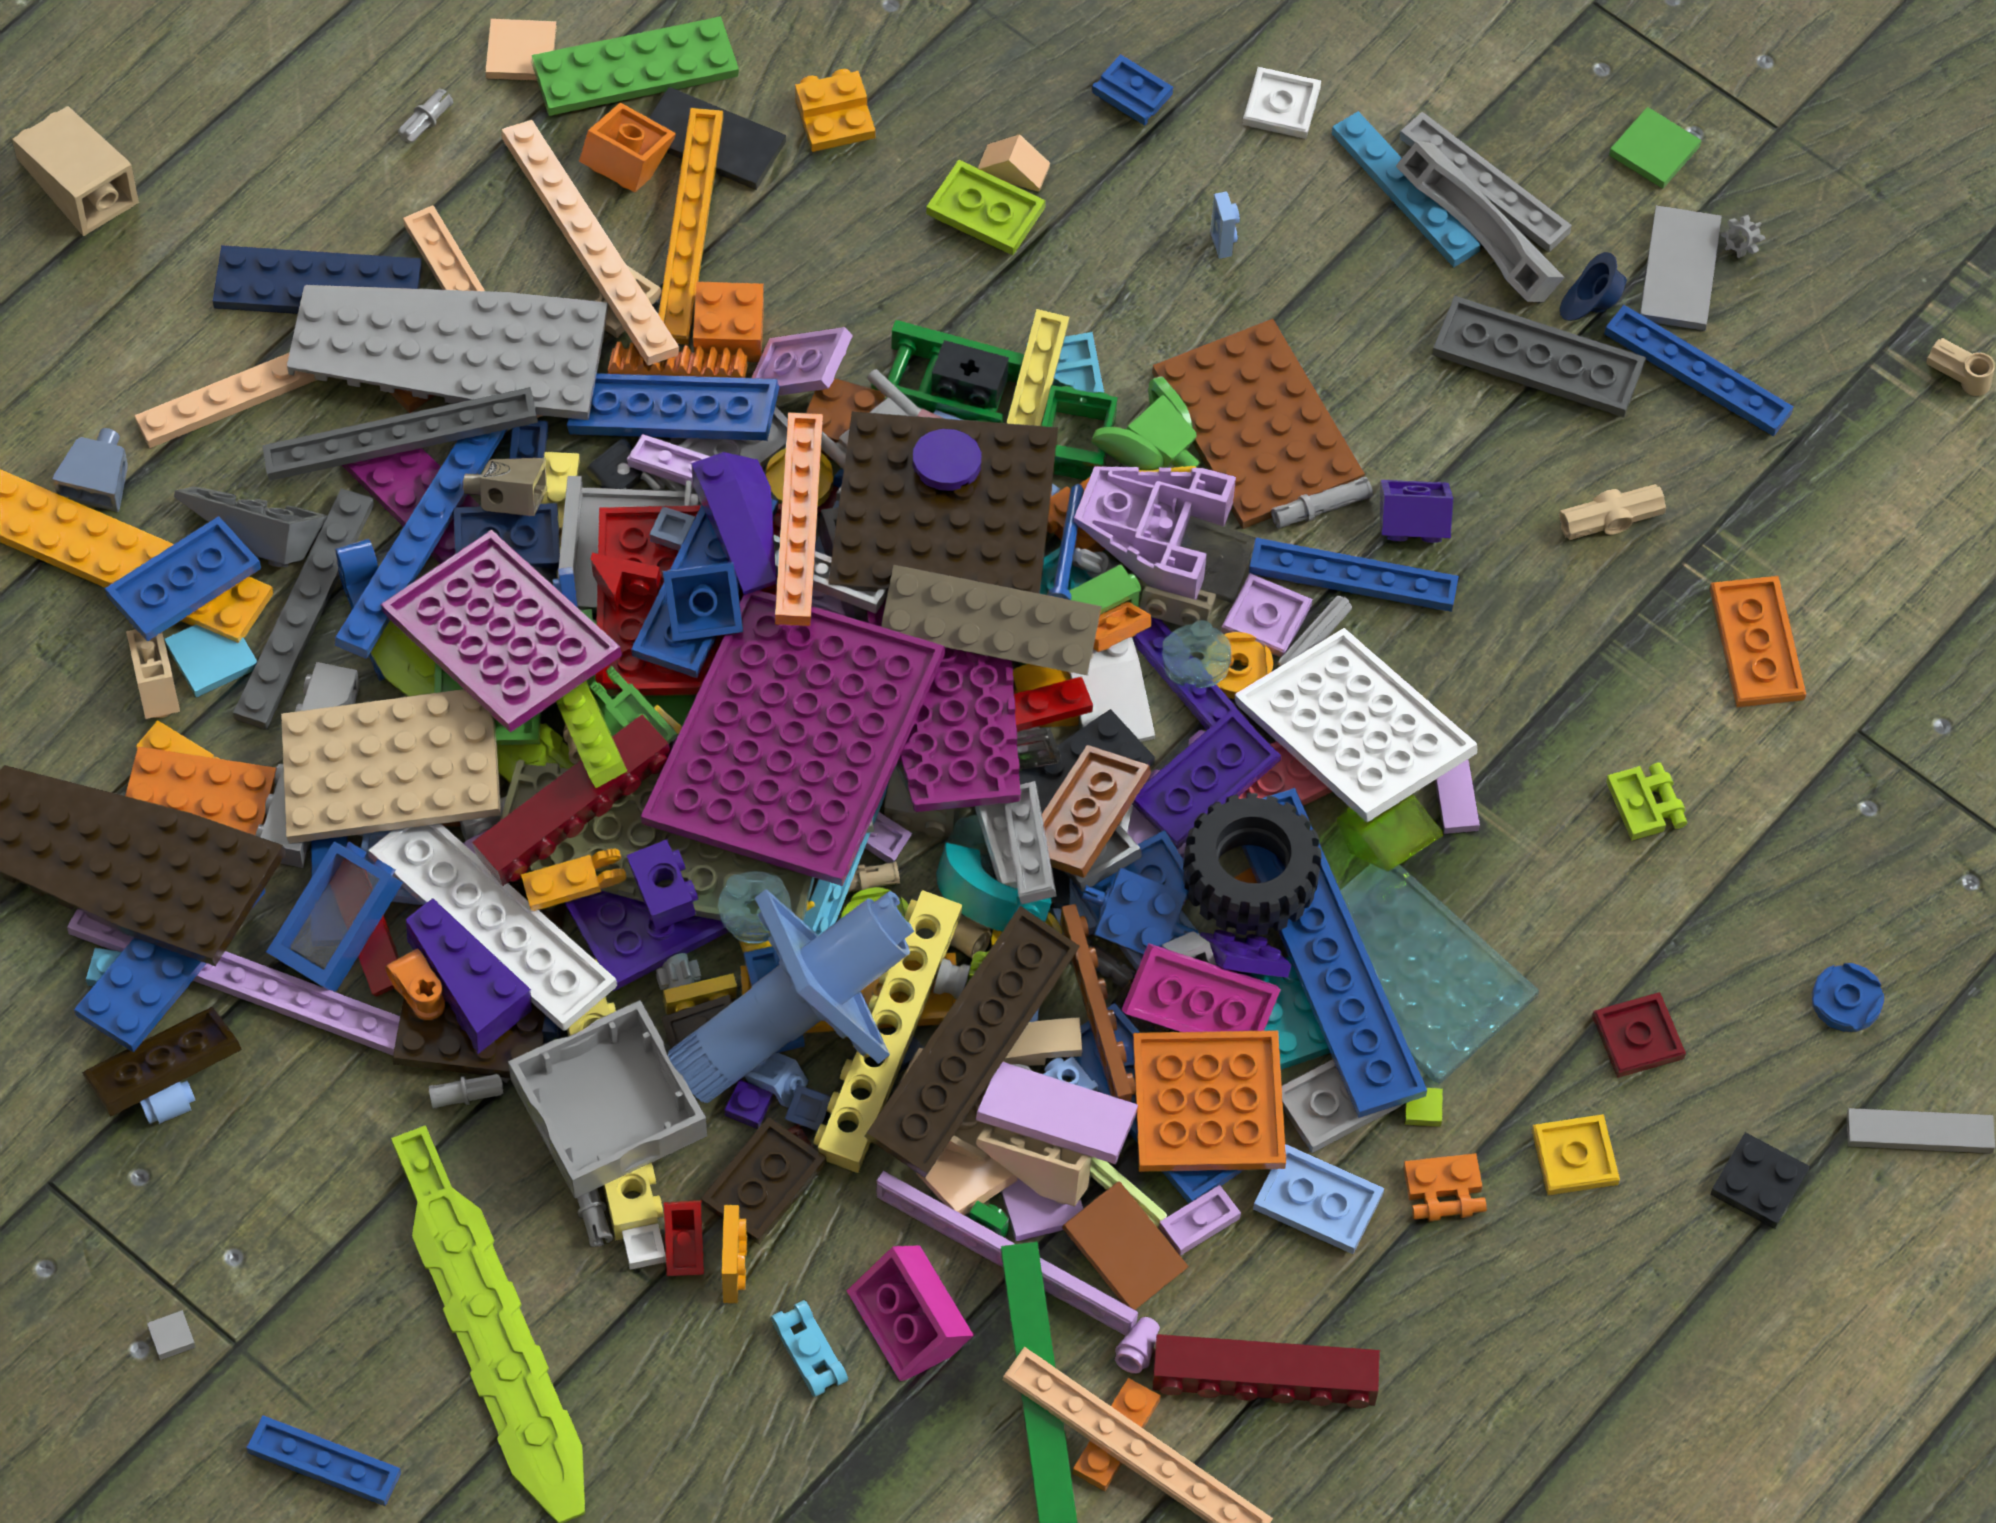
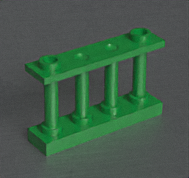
M895 320L891 333V349L897 350V354L887 379L918 408L931 413L938 410L962 420L1003 423V414L996 413L997 408L984 406L981 409L964 404L965 400L953 397L951 400L931 395L932 371L944 340L1009 357L1006 383L1008 381L1017 383L1025 354ZM910 355L930 359L918 391L899 386ZM871 383V389L878 390V389Z

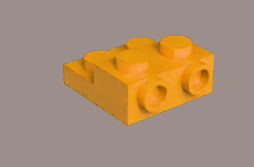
M839 69L832 74V77L819 79L817 76H807L800 81V84H795V101L812 152L876 138V130L867 106V95L859 71L850 72L848 69Z

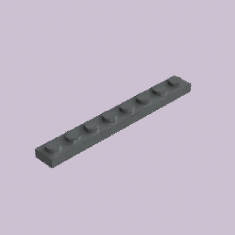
M531 387L262 446L269 480L272 481L538 423L533 393Z
M341 488L233 712L234 720L267 730L340 578L335 549L357 542L374 507L373 498Z

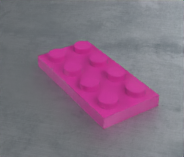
M1148 943L1122 1010L1125 1014L1180 1032L1264 1031L1281 989L1274 984L1231 970L1222 969L1219 966Z

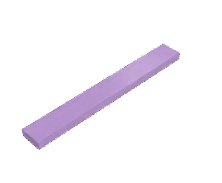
M885 1171L882 1172L877 1180V1198L1003 1267L1000 1248L1001 1246L1013 1245L1015 1243ZM1040 1258L1044 1290L1125 1336L1136 1325L1137 1311Z

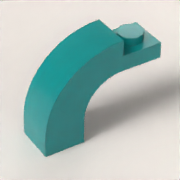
M945 843L936 871L937 885L945 899L962 904L961 913L979 924L1002 932L1020 906L1042 921H1046L1051 906V898L1021 904L1018 888L1002 884L985 872L981 865L980 850Z

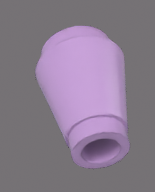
M1148 1317L1140 1318L1138 1323L1118 1344L1115 1349V1361L1123 1370L1130 1373H1140L1142 1369L1149 1366L1156 1342V1334H1158L1160 1329L1156 1321Z

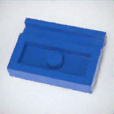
M1120 54L1101 75V79L1092 85V93L1145 126L1148 123V119L1152 115L1154 116L1173 95V86Z

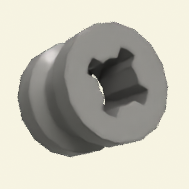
M943 958L933 993L939 995L949 993L952 994L954 999H957L966 986L971 966L965 964L955 966L952 965L950 960Z

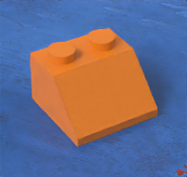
M619 103L588 130L579 162L590 167L594 172L617 182L623 188L636 192L651 179L675 139L676 133L628 106Z

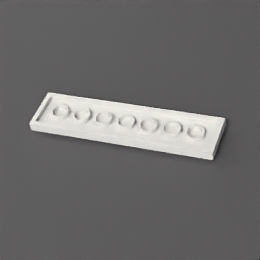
M442 824L392 830L368 850L369 856L374 862L379 859L396 869L393 877L403 882L401 886L422 905L434 898L531 989V1002L563 1031L617 987L615 977L539 910L531 911L528 900L510 884L507 883L502 886L477 855Z

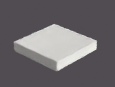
M1258 67L1243 117V125L1306 139L1320 92L1321 81Z

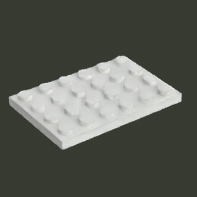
M1345 628L1235 694V703L1366 822L1477 754L1476 742Z

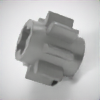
M1749 215L1742 216L1740 223L1735 218L1727 221L1731 229L1721 233V236L1726 238L1728 244L1725 250L1732 249L1737 251L1738 258L1745 256L1747 250L1751 254L1759 251L1756 243L1765 239V236L1760 235L1759 227L1762 224L1761 222H1750Z
M685 953L670 957L661 969L656 970L660 990L683 986L701 980V972L697 960L689 962Z

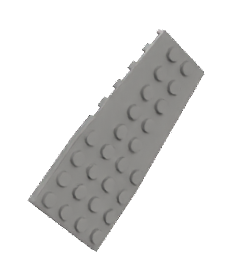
M305 285L287 362L288 374L294 376L295 371L314 374L316 380L327 381L328 377L345 379L348 385L360 387L361 382L379 385L380 391L394 393L395 388L412 391L413 397L428 399L429 394L442 396L445 398V402L453 404L531 387L537 415L588 420L607 320L608 303L511 292Z

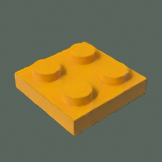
M724 1205L722 1250L723 1303H738V1290H746V1219H739V1205Z

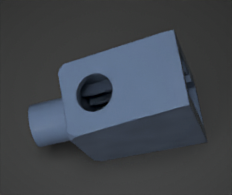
M102 428L97 440L84 437L76 439L52 478L55 493L78 503L119 512L128 468L125 449L117 446L120 438L119 434L112 429Z

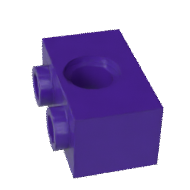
M664 840L627 855L631 872L655 930L696 915L693 902L699 900L692 881L688 880L685 882L680 871L686 870V867L678 849L672 851L668 841ZM662 880L673 881L668 887H657V884Z

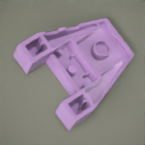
M1094 467L1074 516V522L1150 587L1196 600L1204 580L1207 554L1180 547L1190 519L1224 528L1233 504L1236 477L1204 468H1192L1191 472H1171V468H1159V472H1139V467Z

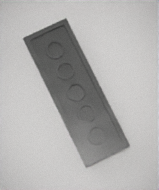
M1457 296L1453 298L1432 353L1433 356L1621 417H1625L1646 357Z

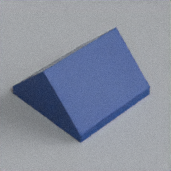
M733 562L663 571L673 641L743 632L739 592Z

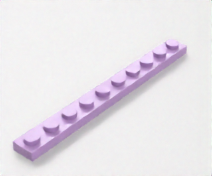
M80 909L76 910L67 926L70 935L118 952H122L134 938L88 918L86 913ZM225 951L216 967L206 964L193 980L387 1054L393 1055L400 1016Z

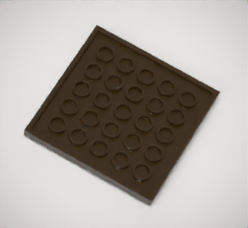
M852 411L828 585H840L855 591L877 592L878 589H886L888 595L893 565L1040 594L1058 427ZM939 429H955L968 434L977 442L982 452L981 471L972 483L968 485L969 482L961 485L960 489L949 491L932 488L920 480V476L917 472H914L912 467L913 448L918 440L928 432Z

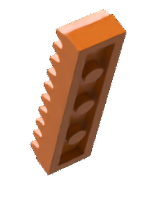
M617 342L615 348L612 349L608 374L745 378L747 355H744L741 348L737 349L735 355H731L728 348H724L722 354H718L715 347H711L708 353H704L701 346H697L695 353H693L688 345H684L678 356L648 366L633 342L630 343L628 349H624L622 343Z

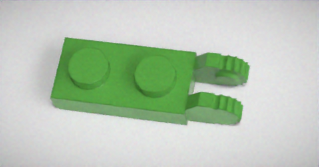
M612 666L606 672L613 683L618 684L623 690L612 700L600 683L594 681L590 685V688L606 704L605 708L623 728L643 714L668 742L669 746L676 741L678 734L642 694L632 684L629 685Z

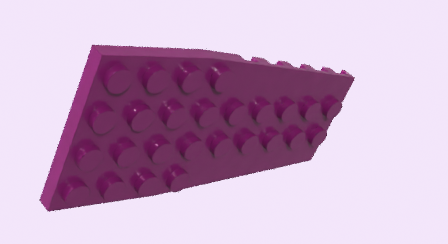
M886 600L876 614L866 610L868 623L881 627ZM945 647V655L900 755L915 812L1020 801L1021 789L1011 660Z

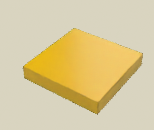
M1604 1114L1533 1125L1532 1134L1547 1196L1619 1185L1620 1178Z

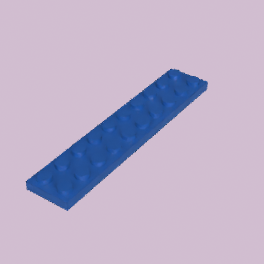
M1295 788L1270 795L1278 798V803L1283 806L1286 802L1297 808V816L1303 814L1308 819ZM1319 844L1318 847L1321 849L1322 859L1314 899L1309 908H1304L1303 915L1296 922L1288 919L1287 927L1278 932L1358 1118L1426 1097L1427 1088ZM1242 846L1257 883L1273 880L1285 870L1282 861L1271 851L1259 846Z

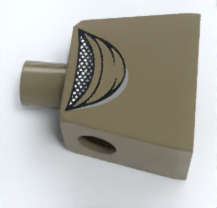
M546 458L490 460L482 474L464 475V494L481 495V507L485 511L534 516L547 491Z

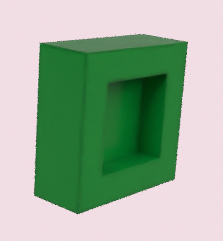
M977 1200L970 1211L969 1219L1005 1238L1008 1234L1009 1218L997 1206L992 1204L985 1205Z

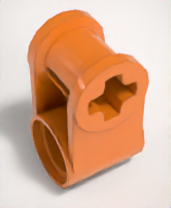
M418 948L385 966L392 985L404 997L416 1016L423 1020H433L442 1015L445 1010L442 984Z

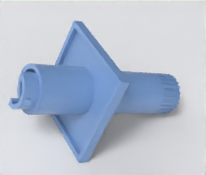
M767 889L755 897L761 910L758 913V918L771 933L768 940L780 959V965L753 984L749 991L668 1051L670 1062L683 1076L692 1094L701 1102L709 1103L790 1041H795L821 1020H825L833 1027L841 1038L844 1039L848 1036L855 1049L862 1056L868 1054L877 1063H880L890 1055L861 990L910 954L905 938L912 934L914 930L896 906L900 904V901L895 893L889 891L877 901L869 898L820 935L816 934Z

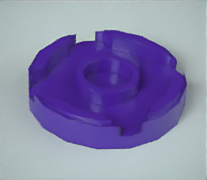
M939 429L928 432L918 440L913 448L912 467L914 472H917L920 476V480L927 486L938 490L953 491L960 489L961 485L969 482V485L976 479L981 471L982 452L977 442L968 434L955 429Z

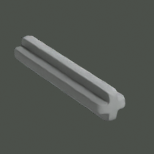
M1336 596L1278 660V666L1281 667L1325 640L1352 610L1349 600L1346 597Z

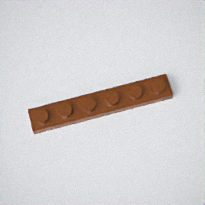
M1076 904L1063 906L1061 908L1060 926L1063 935L1080 946L1071 959V963L1110 1094L1113 1097L1131 1102L1132 1095L1136 1094V1085L1132 1073L1126 1074L1123 1063L1127 1062L1126 1051L1123 1042L1116 1041L1114 1031H1117V1022L1114 1011L1112 1009L1107 1010L1104 1001L1108 999L1105 981L1103 978L1098 979L1095 968H1098V958L1095 948L1088 947L1086 937H1089L1087 920L1085 916L1079 917Z

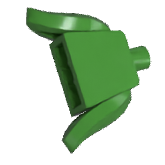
M1163 376L1150 380L1148 388L1150 407L1126 429L1117 427L1099 428L1095 430L1091 440L1095 446L1127 467H1139V470H1156L1159 468H1169L1172 465L1174 467L1195 466L1197 468L1200 464L1187 451L1197 438L1188 408Z

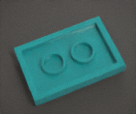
M1286 957L1285 959L1292 964L1290 958ZM1291 965L1288 978L1249 972L1240 973L1274 984L1281 989L1264 1030L1278 1031L1281 1070L1330 1053L1293 965Z

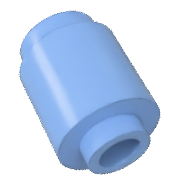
M188 1081L182 1083L178 1082L140 1101L149 1124L155 1121H159L160 1124L191 1111L189 1103L196 1100Z

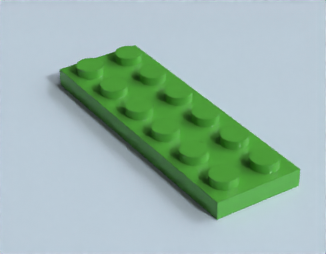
M721 16L534 54L531 59L549 116L666 92L668 87L681 89L738 77L739 68Z

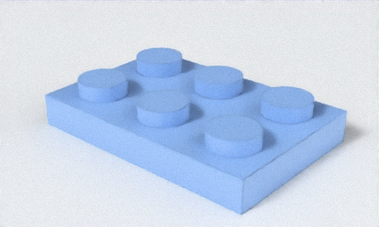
M1285 1144L1286 1167L1285 1169H1271L1254 1202L1253 1210L1354 1254L1379 1204L1384 1188Z

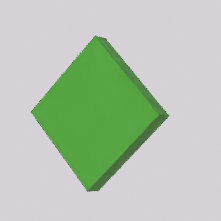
M1647 107L1610 148L1609 156L1664 189L1699 149L1701 140Z

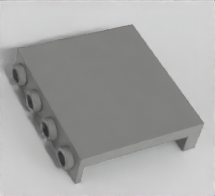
M581 476L567 477L559 569L572 567L579 610L591 609L592 613H597V582L593 577L590 558L592 552L598 554L599 507L698 505L699 497L697 494L692 493L691 481L686 480L685 492L583 488Z

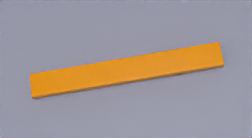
M690 108L658 313L677 344L689 345L695 309L696 282H699L723 124V111Z

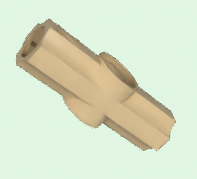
M1656 484L1625 493L1612 489L1600 493L1592 502L1560 510L1559 518L1563 534L1569 540L1601 531L1614 535L1628 529L1633 522L1665 514L1666 505L1664 494Z

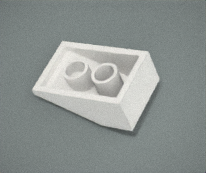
M1132 637L1101 652L1093 649L1094 654L1090 662L1088 676L1069 672L1071 679L1082 676L1093 703V712L1079 716L1078 724L1080 729L1112 709L1141 742L1155 739L1139 658Z

